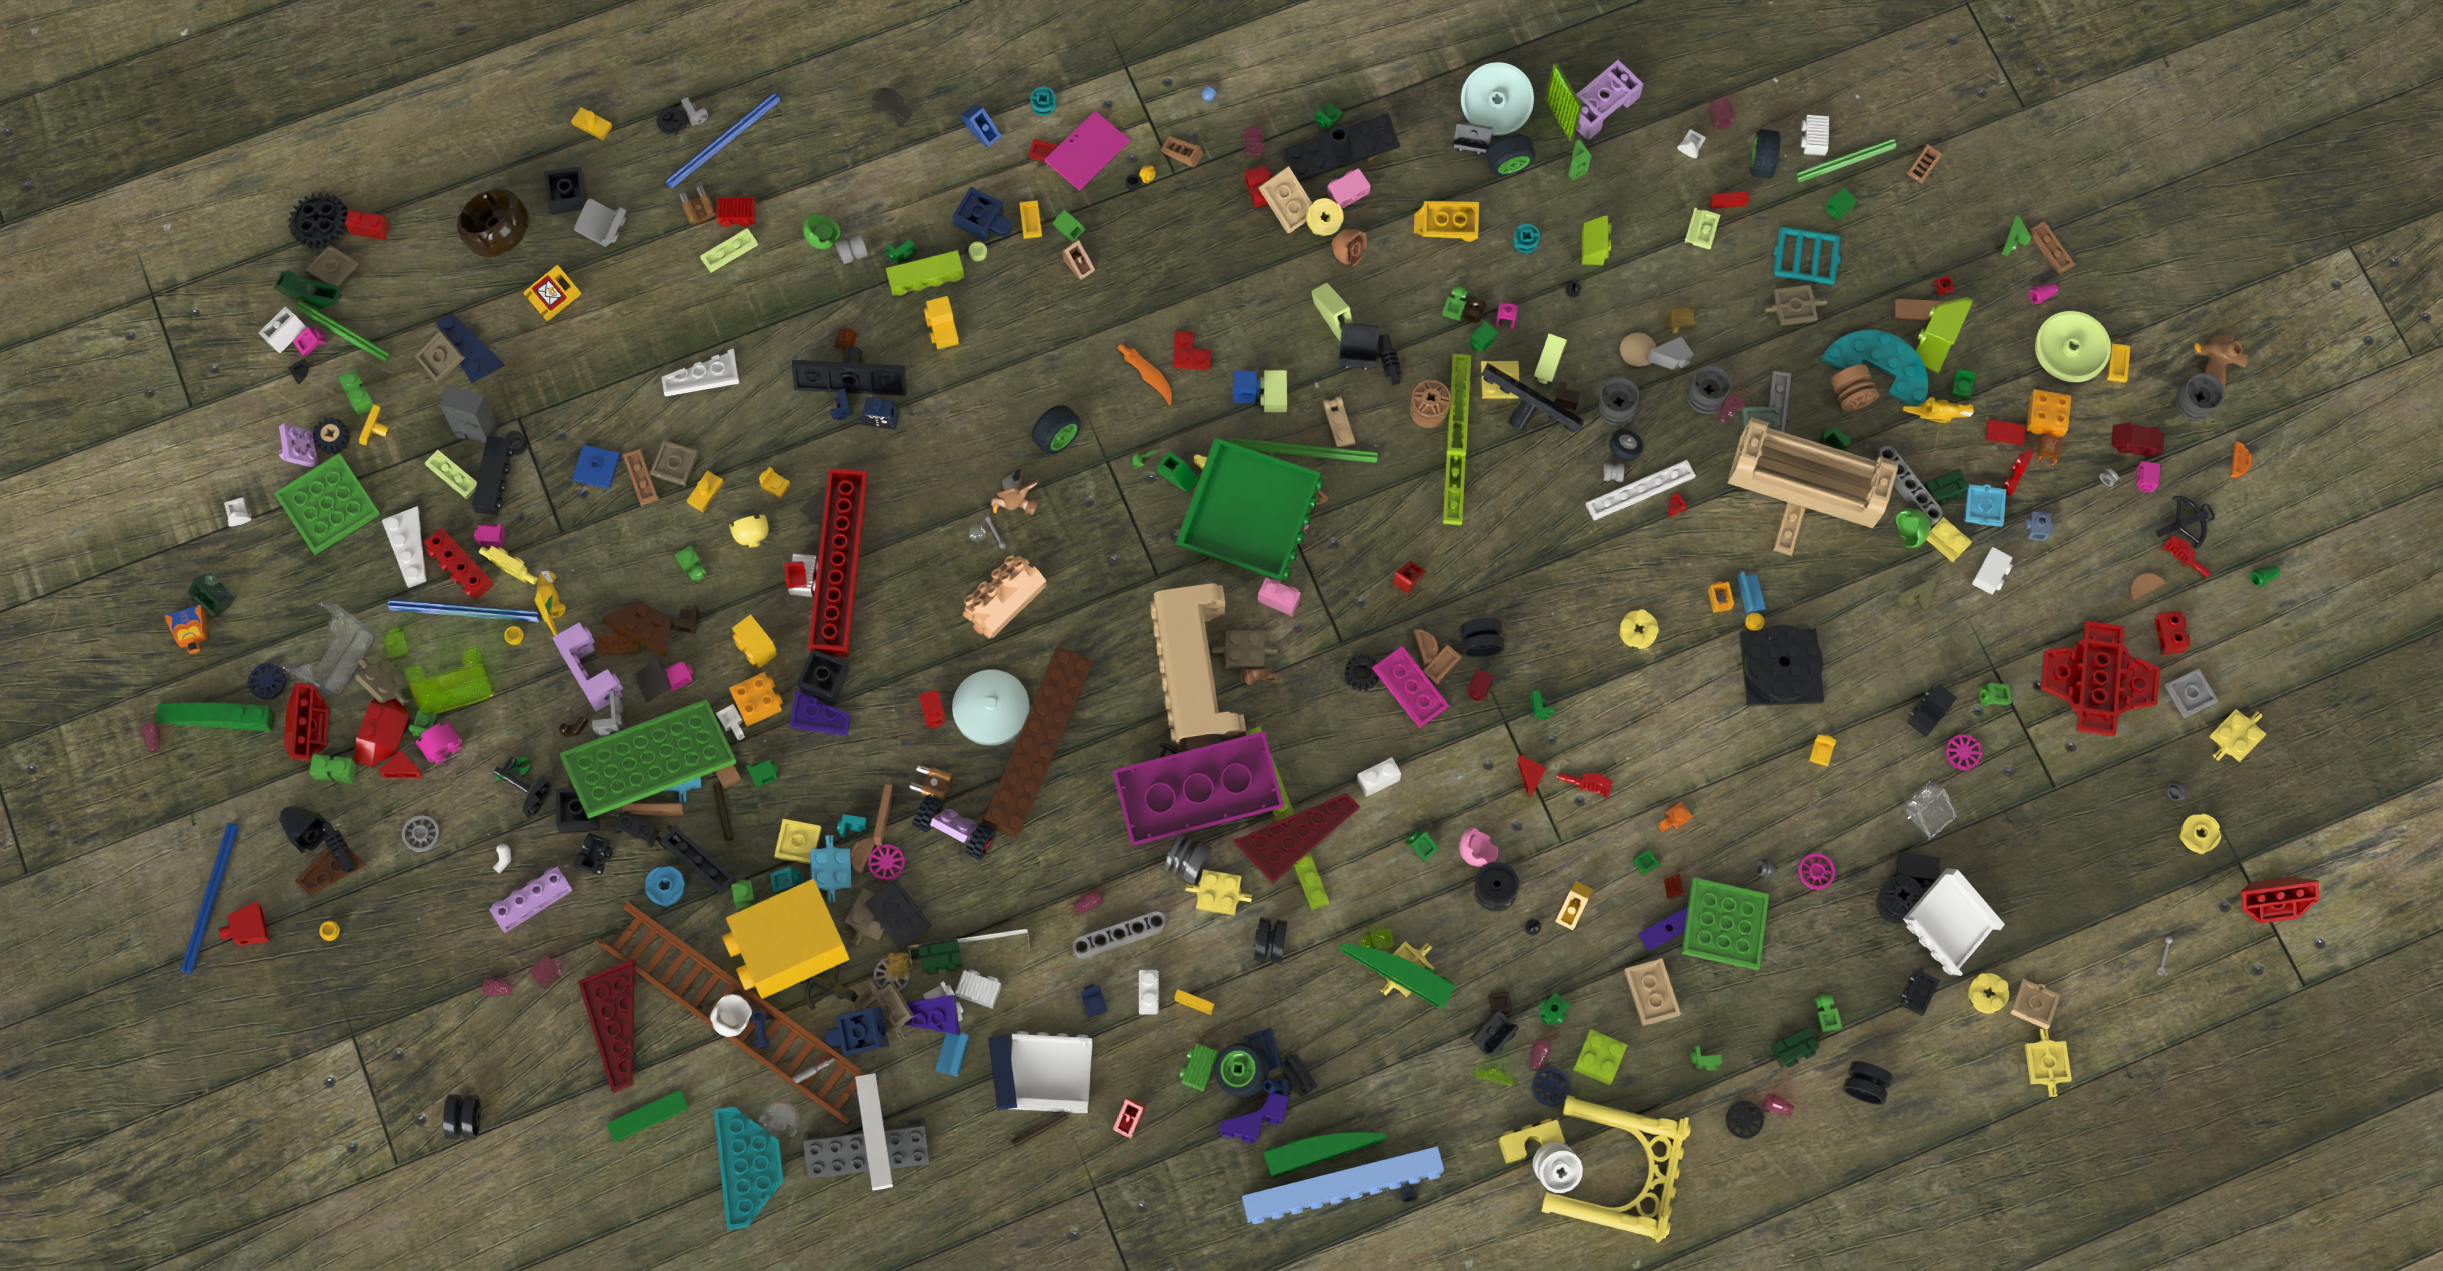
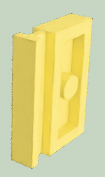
M1944 517L1931 529L1926 539L1951 562H1954L1972 543L1969 538Z

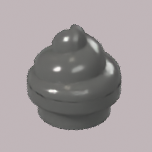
M2172 782L2168 786L2167 795L2173 801L2183 800L2187 795L2186 785L2181 782Z
M1762 859L1757 861L1755 872L1761 878H1769L1776 872V867L1769 859Z

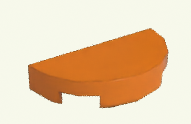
M2238 441L2234 443L2230 477L2244 475L2250 469L2253 462L2252 454L2244 447L2243 443Z

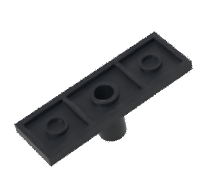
M1389 113L1346 128L1336 126L1329 134L1285 148L1293 174L1298 182L1400 148V144Z
M849 346L844 349L842 362L792 360L794 390L838 392L837 390L845 388L846 393L906 396V368L903 365L861 363L863 352L855 346Z
M1486 364L1481 374L1486 382L1490 384L1496 383L1503 392L1507 394L1511 392L1521 398L1507 421L1510 425L1524 431L1538 408L1548 414L1550 420L1556 423L1560 421L1565 424L1564 427L1567 430L1579 433L1584 419L1493 365Z

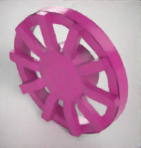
M1959 734L1949 740L1945 748V755L1953 767L1960 770H1969L1980 762L1982 748L1980 743L1971 735ZM1962 738L1968 739L1966 744H1964ZM1959 739L1960 745L1956 743L1954 740ZM1970 741L1974 743V745L1968 746ZM1952 743L1957 747V749L1949 748V746ZM1977 747L1978 751H1972V749ZM1949 751L1955 752V755L1950 757ZM1971 754L1978 755V759H1975ZM1956 757L1959 759L1958 764L1953 761ZM1970 758L1975 763L1970 765L1968 759ZM1965 761L1966 766H1961V762Z
M885 844L877 846L870 853L868 867L875 878L882 881H890L896 879L903 872L905 858L899 848ZM887 848L886 854L884 855L881 849ZM890 849L895 850L891 855H889ZM877 851H879L881 857H878V856H876V855H874V854H875ZM897 853L900 854V858L893 859ZM872 858L879 860L878 862L871 863ZM902 861L901 866L896 865L895 862ZM879 865L880 867L874 872L872 866ZM894 867L899 869L896 874L892 870ZM881 869L883 870V877L877 874ZM890 871L892 876L886 877V872Z
M1813 853L1804 857L1800 862L1798 868L1799 878L1810 889H1824L1835 878V866L1827 856ZM1813 857L1819 858L1817 863H1814ZM1810 859L1812 865L1809 866L1805 863V861ZM1822 859L1827 862L1824 865L1820 864ZM1830 865L1832 871H1825V868ZM1802 866H1805L1809 870L1802 871ZM1802 874H1809V876L1804 879ZM1824 874H1831V878L1828 879ZM1810 878L1813 879L1812 884L1807 882ZM1821 878H1823L1828 883L1823 885ZM1816 880H1818L1820 886H1815Z

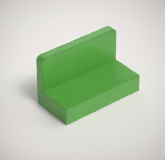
M1580 139L1575 143L1568 175L1572 181L1588 172L1592 156Z

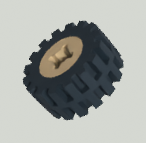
M330 417V420L325 418L324 422H318L319 426L316 425V431H313V438L317 446L327 454H330V452L336 454V451L342 452V448L345 449L347 447L346 443L349 444L350 434L345 424L337 418L335 420L333 417Z

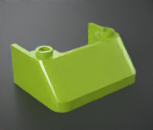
M1963 297L1941 302L1938 306L1933 305L1929 314L1932 318L1926 330L1922 328L1917 338L1920 339V343L1916 352L1923 361L1925 368L1939 373L1951 345H1954L1973 303V299Z

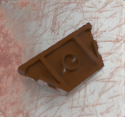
M637 601L602 618V623L664 657L666 656L671 618Z

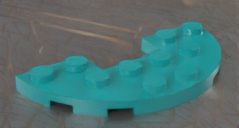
M1878 330L1853 332L1835 341L1821 358L1822 361L1840 370L1861 365L1863 361L1896 378L1888 392L1889 395L1913 407H1919L1920 404L1926 401L1928 377L1923 361L1907 342L1893 334Z

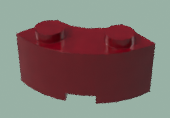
M2130 422L2116 424L2112 427L2111 446L2118 449L2120 453L2138 454L2153 458L2156 455L2163 454L2164 433L2157 427H2142Z

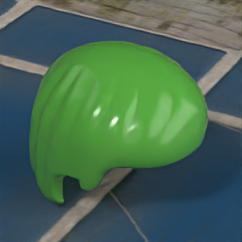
M815 213L810 214L805 219L803 233L805 239L812 247L829 249L835 242L839 241L841 229L835 221L828 219L825 215L815 216Z
M1903 508L1896 515L1899 536L1906 540L1904 546L1916 548L1922 545L1931 531V523L1928 516L1923 511L1915 508Z

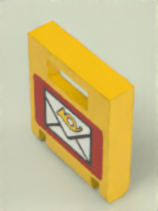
M556 265L526 289L523 294L528 297V300L543 318L549 321L582 293L562 269ZM563 278L571 286L566 291L558 283Z

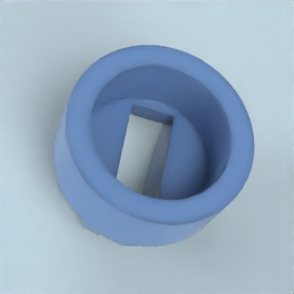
M1205 86L1202 90V98L1205 101H1212L1217 95V92L1209 86Z

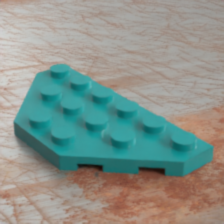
M735 1107L715 1109L714 1116L727 1230L747 1228L784 1182L780 1142Z

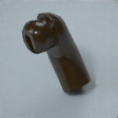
M580 716L573 725L561 724L559 731L566 737L576 736L580 734L589 721Z

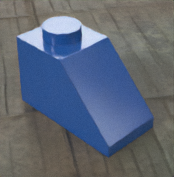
M972 105L960 115L968 129L986 147H990L1002 137L983 107Z

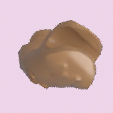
M1243 669L1240 672V680L1248 685H1252V682L1257 680L1271 683L1276 679L1275 674L1270 669Z

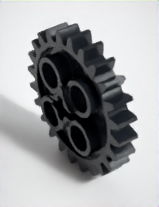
M319 192L318 197L312 193L310 199L305 196L304 202L298 201L300 206H293L295 212H290L292 218L288 219L290 222L288 227L291 230L292 236L302 246L307 244L311 248L314 244L316 249H318L319 245L322 244L326 248L327 242L333 245L332 240L339 241L338 235H344L342 229H347L345 225L348 214L347 208L341 199H337L335 195L331 197L329 193L323 196Z

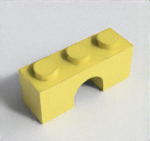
M1546 1119L1540 1122L1541 1125L1535 1127L1530 1124L1522 1127V1131L1514 1133L1513 1130L1502 1133L1499 1144L1506 1164L1526 1157L1525 1142L1528 1140H1537L1542 1146L1549 1142H1562L1565 1144L1558 1120Z

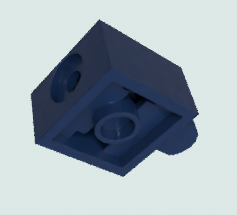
M970 187L953 214L954 226L984 241H987L992 232L1002 237H1007L1012 232L1011 221L1002 216L1004 213L1003 202L973 187Z
M882 1007L836 1016L838 1027L828 1030L825 1035L826 1043L830 1047L842 1046L843 1056L889 1047Z

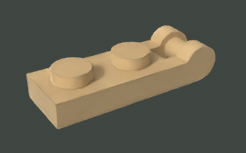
M1341 396L1335 397L1334 400L1330 401L1328 399L1322 400L1336 448H1346L1355 445V439ZM1337 406L1338 411L1332 412L1331 408Z

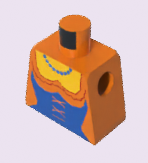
M198 605L164 615L177 644L180 647L187 646L190 654L198 653L200 651L199 642L207 640L206 612L203 607Z

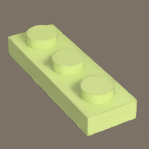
M747 228L702 254L700 257L711 273L756 247L758 243Z
M439 450L425 462L429 469L464 498L468 499L475 492L477 482Z

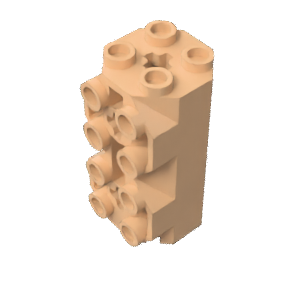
M1014 555L1007 557L1004 563L991 573L993 577L992 582L987 583V581L980 583L977 589L964 599L966 606L963 615L975 624L973 628L979 634L983 633L989 639L994 638L1047 586L1045 584L1046 580L1039 570L1028 566L1030 562L1020 556L1014 557Z

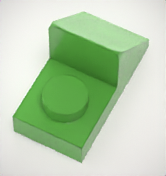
M2017 215L2011 223L2001 252L2002 255L2009 256L2011 250L2015 251L2018 243L2027 246L2031 240L2028 230Z

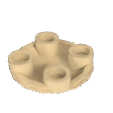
M1639 332L1631 333L1621 342L1620 352L1623 362L1626 365L1636 367L1651 365L1652 363L1648 362L1646 358L1651 350L1656 348V343L1646 334Z

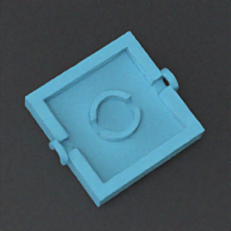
M1968 484L1969 489L1966 493L1964 522L2002 527L2004 525L2006 489L1993 488L1989 484L1983 486Z

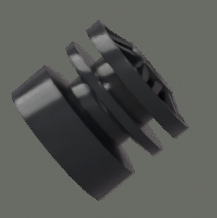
M1898 875L1891 878L1877 896L1876 907L1879 914L1891 923H1904L1903 918L1923 896V890L1920 884L1911 877Z

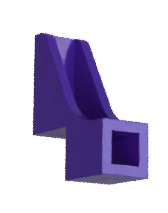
M1276 1093L1269 1094L1265 1105L1259 1111L1222 1121L1219 1125V1133H1222L1223 1137L1233 1139L1234 1136L1239 1137L1245 1143L1252 1144L1253 1141L1258 1142L1263 1119L1272 1125L1283 1124L1289 1097Z

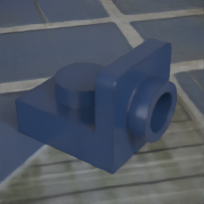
M845 388L837 390L839 397H835L838 408L830 410L833 420H844L851 416Z
M1092 984L1084 987V990L1081 991V997L1088 1017L1108 1012L1100 985L1095 986Z

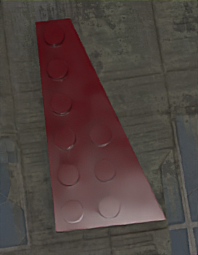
M1344 793L1325 801L1321 805L1268 825L1266 828L1251 832L1242 838L1239 837L1233 840V842L1262 874L1274 884L1358 811L1360 806L1348 793Z
M631 959L578 981L613 1093L633 1086L635 960Z

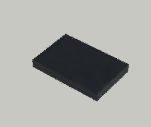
M897 879L864 903L900 950L932 926Z

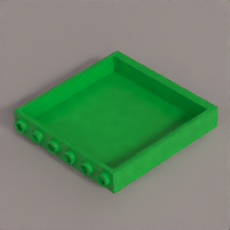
M1215 438L1175 544L1179 548L1284 583L1285 579H1288L1291 574L1290 566L1292 561H1295L1297 558L1298 544H1301L1304 539L1305 533L1303 531L1305 525L1308 526L1310 523L1311 509L1315 508L1317 504V493L1323 488V475L1320 472Z

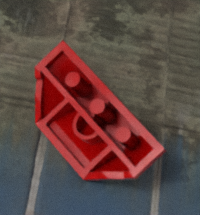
M296 682L286 707L284 746L289 758L309 761L313 754H318L327 747L329 708L314 685Z
M374 698L370 702L356 738L355 763L374 768L397 753L410 719L405 706H402L396 699L388 700L381 704Z
M2298 877L2254 881L2241 890L2242 910L2260 924L2298 919L2314 903L2320 900L2319 881Z

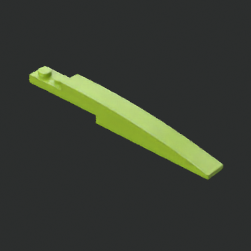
M1452 355L1451 403L1448 417L1443 524L1462 525L1471 355Z

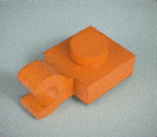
M1679 802L1665 813L1667 818L1662 820L1657 827L1661 832L1666 831L1672 825L1677 830L1691 820L1693 816L1683 803Z

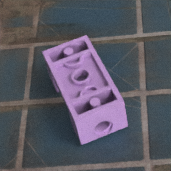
M1617 60L1576 94L1569 123L1571 124L1577 99H1579L1573 127L1581 103L1582 107L1576 130L1589 141L1601 131L1603 120L1622 104L1628 108L1640 98L1643 83ZM1606 92L1609 94V97L1602 98L1600 93ZM1572 97V100H1571V103H1570L1568 115H1567V118H1566L1567 121H1568V118H1569V114H1570V110H1571V106H1572L1574 97ZM1569 101L1566 103V107H1565V111H1564V115H1563L1564 118H1565V114H1566V110H1567Z
M579 622L552 637L595 712L610 704L609 690L614 689L616 695L619 694L620 698L623 697L620 692L623 688L615 673L610 674L607 669L590 679L586 670L581 665L579 659L595 650L592 645L595 641L587 626L583 628Z

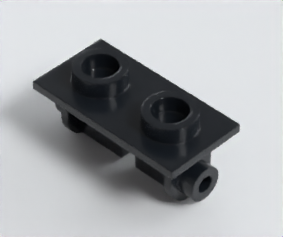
M1297 1054L1289 1055L1285 1058L1281 1068L1300 1097L1318 1087Z

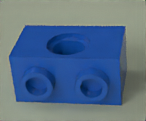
M1234 371L1233 403H1255L1260 391V378H1256V371Z

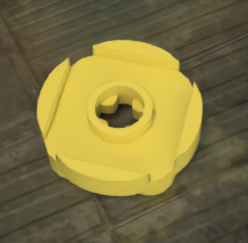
M1322 198L1313 202L1307 209V224L1316 235L1328 236L1337 232L1344 219L1340 205L1328 198ZM1322 212H1324L1325 215H1329L1327 222L1321 220L1320 216H1322Z
M1642 609L1625 615L1620 625V636L1624 643L1630 647H1638V649L1647 648L1652 645L1659 632L1656 619L1646 610ZM1636 626H1642L1643 633L1635 632Z
M2207 814L2191 815L2181 826L2180 839L2190 850L2204 854L2213 850L2221 840L2220 826L2213 817ZM2196 830H2204L2203 834L2205 837H2199Z
M1980 974L1969 986V999H1971L1973 1006L1980 1012L1991 1014L1999 1011L2007 1004L2009 999L2008 983L1996 974ZM1991 989L1994 996L1987 998L1984 990Z

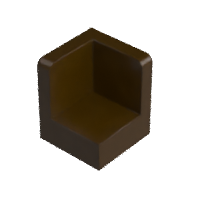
M1560 381L1555 403L1563 408L1576 411L1580 393L1566 389L1567 383Z
M694 606L693 610H680L679 618H675L674 623L676 631L696 634L700 615L698 607Z

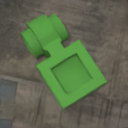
M1460 285L1453 287L1451 297L1447 298L1442 316L1460 321L1469 291L1465 289L1466 287Z
M691 545L674 555L683 571H688L687 573L693 582H698L704 578L706 572Z
M1823 993L1815 997L1817 1009L1821 1008L1823 1010L1817 1012L1821 1032L1841 1029L1842 1024L1838 1009H1830L1834 1005L1832 995Z

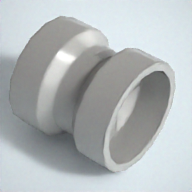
M1605 462L1603 481L1613 479L1617 482H1623L1624 463L1612 465Z

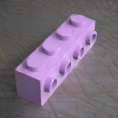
M558 866L546 870L540 878L530 880L526 887L521 890H514L510 893V897L505 900H499L492 905V908L489 910L504 933L573 891Z

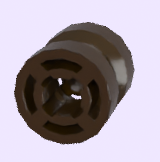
M1472 297L1468 299V308L1464 311L1463 317L1470 322L1479 323L1482 318L1481 312L1484 311L1486 303L1479 298Z

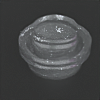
M976 524L970 529V538L976 543H981L982 539L985 538V529L982 528L981 524Z

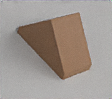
M1078 239L1063 249V261L1079 280L1095 271Z

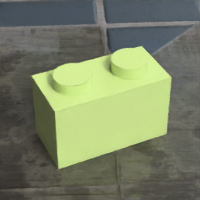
M1264 370V377H1260V388H1264V394L1260 395V405L1264 406V412H1287V370Z

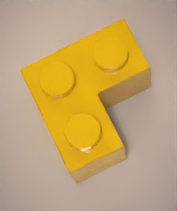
M948 296L926 301L927 308L924 309L927 327L932 328V332L929 333L932 344L936 343L937 349L958 345V335Z

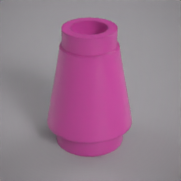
M2054 283L2034 286L2029 291L2030 300L2033 303L2041 304L2057 294L2058 288Z

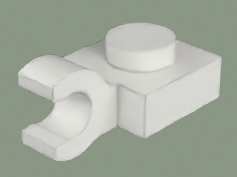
M733 704L716 713L726 731L732 729L738 741L745 738L739 726L743 720Z

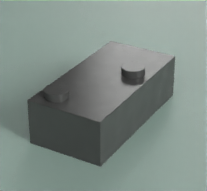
M447 385L440 402V407L455 436L460 439L469 438L486 443L487 436L493 437L498 424L484 395Z

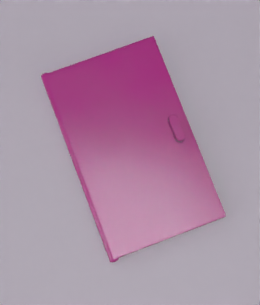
M1094 111L1044 161L1080 191L1130 142V139L1098 112Z

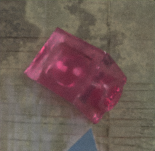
M1249 126L1243 129L1246 157L1264 154L1260 126Z
M1729 394L1718 420L1725 423L1726 418H1731L1735 409L1742 411L1746 401L1740 396Z

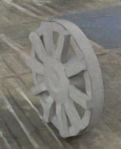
M415 816L404 825L402 839L405 845L413 851H427L439 840V827L428 816ZM421 820L420 825H416L414 821ZM424 820L430 821L426 826H424ZM411 823H412L413 826H414V829H413V830L408 829V827H409V825H410ZM432 823H433V825L435 826V828H434V829H431V830H428V828H429V827L432 825ZM406 831L412 833V836L406 837ZM436 832V835L434 837L429 835V833ZM414 838L415 840H414V841L412 842V844L410 845V844L407 842V840H411V839ZM428 838L433 840L431 844L427 841ZM417 841L419 842V848L414 847ZM424 841L427 846L422 848V842Z
M898 957L884 958L874 969V981L879 989H884L887 983H897L899 986L898 990L901 992L908 986L911 979V971L908 964ZM887 961H891V967H888ZM894 961H899V964L894 967ZM883 964L886 970L879 969V967ZM903 964L906 967V969H902L899 971L898 969ZM877 972H881L884 975L877 977ZM907 972V977L900 976V974ZM885 979L884 983L880 985L878 980ZM902 979L906 982L903 985H901L899 980Z

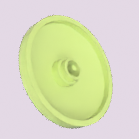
M2065 311L2051 316L2042 324L2035 339V351L2042 367L2052 376L2067 382H2083L2094 378L2104 369L2110 358L2111 342L2107 331L2096 319L2085 313Z

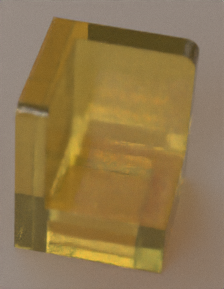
M1673 308L1670 310L1668 316L1670 333H1678L1679 327L1694 326L1693 308Z

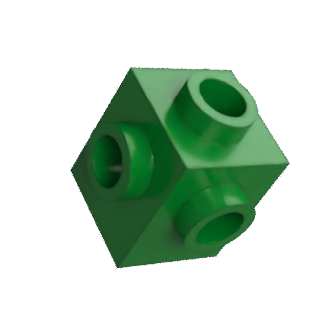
M1555 992L1549 1000L1545 998L1539 1005L1541 1009L1538 1015L1541 1016L1542 1022L1546 1025L1551 1024L1554 1027L1557 1022L1561 1024L1568 1015L1565 1013L1568 1011L1570 1004Z

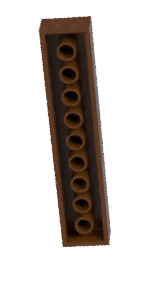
M1057 646L982 819L983 823L1015 839L1018 838L1093 663L1092 660Z

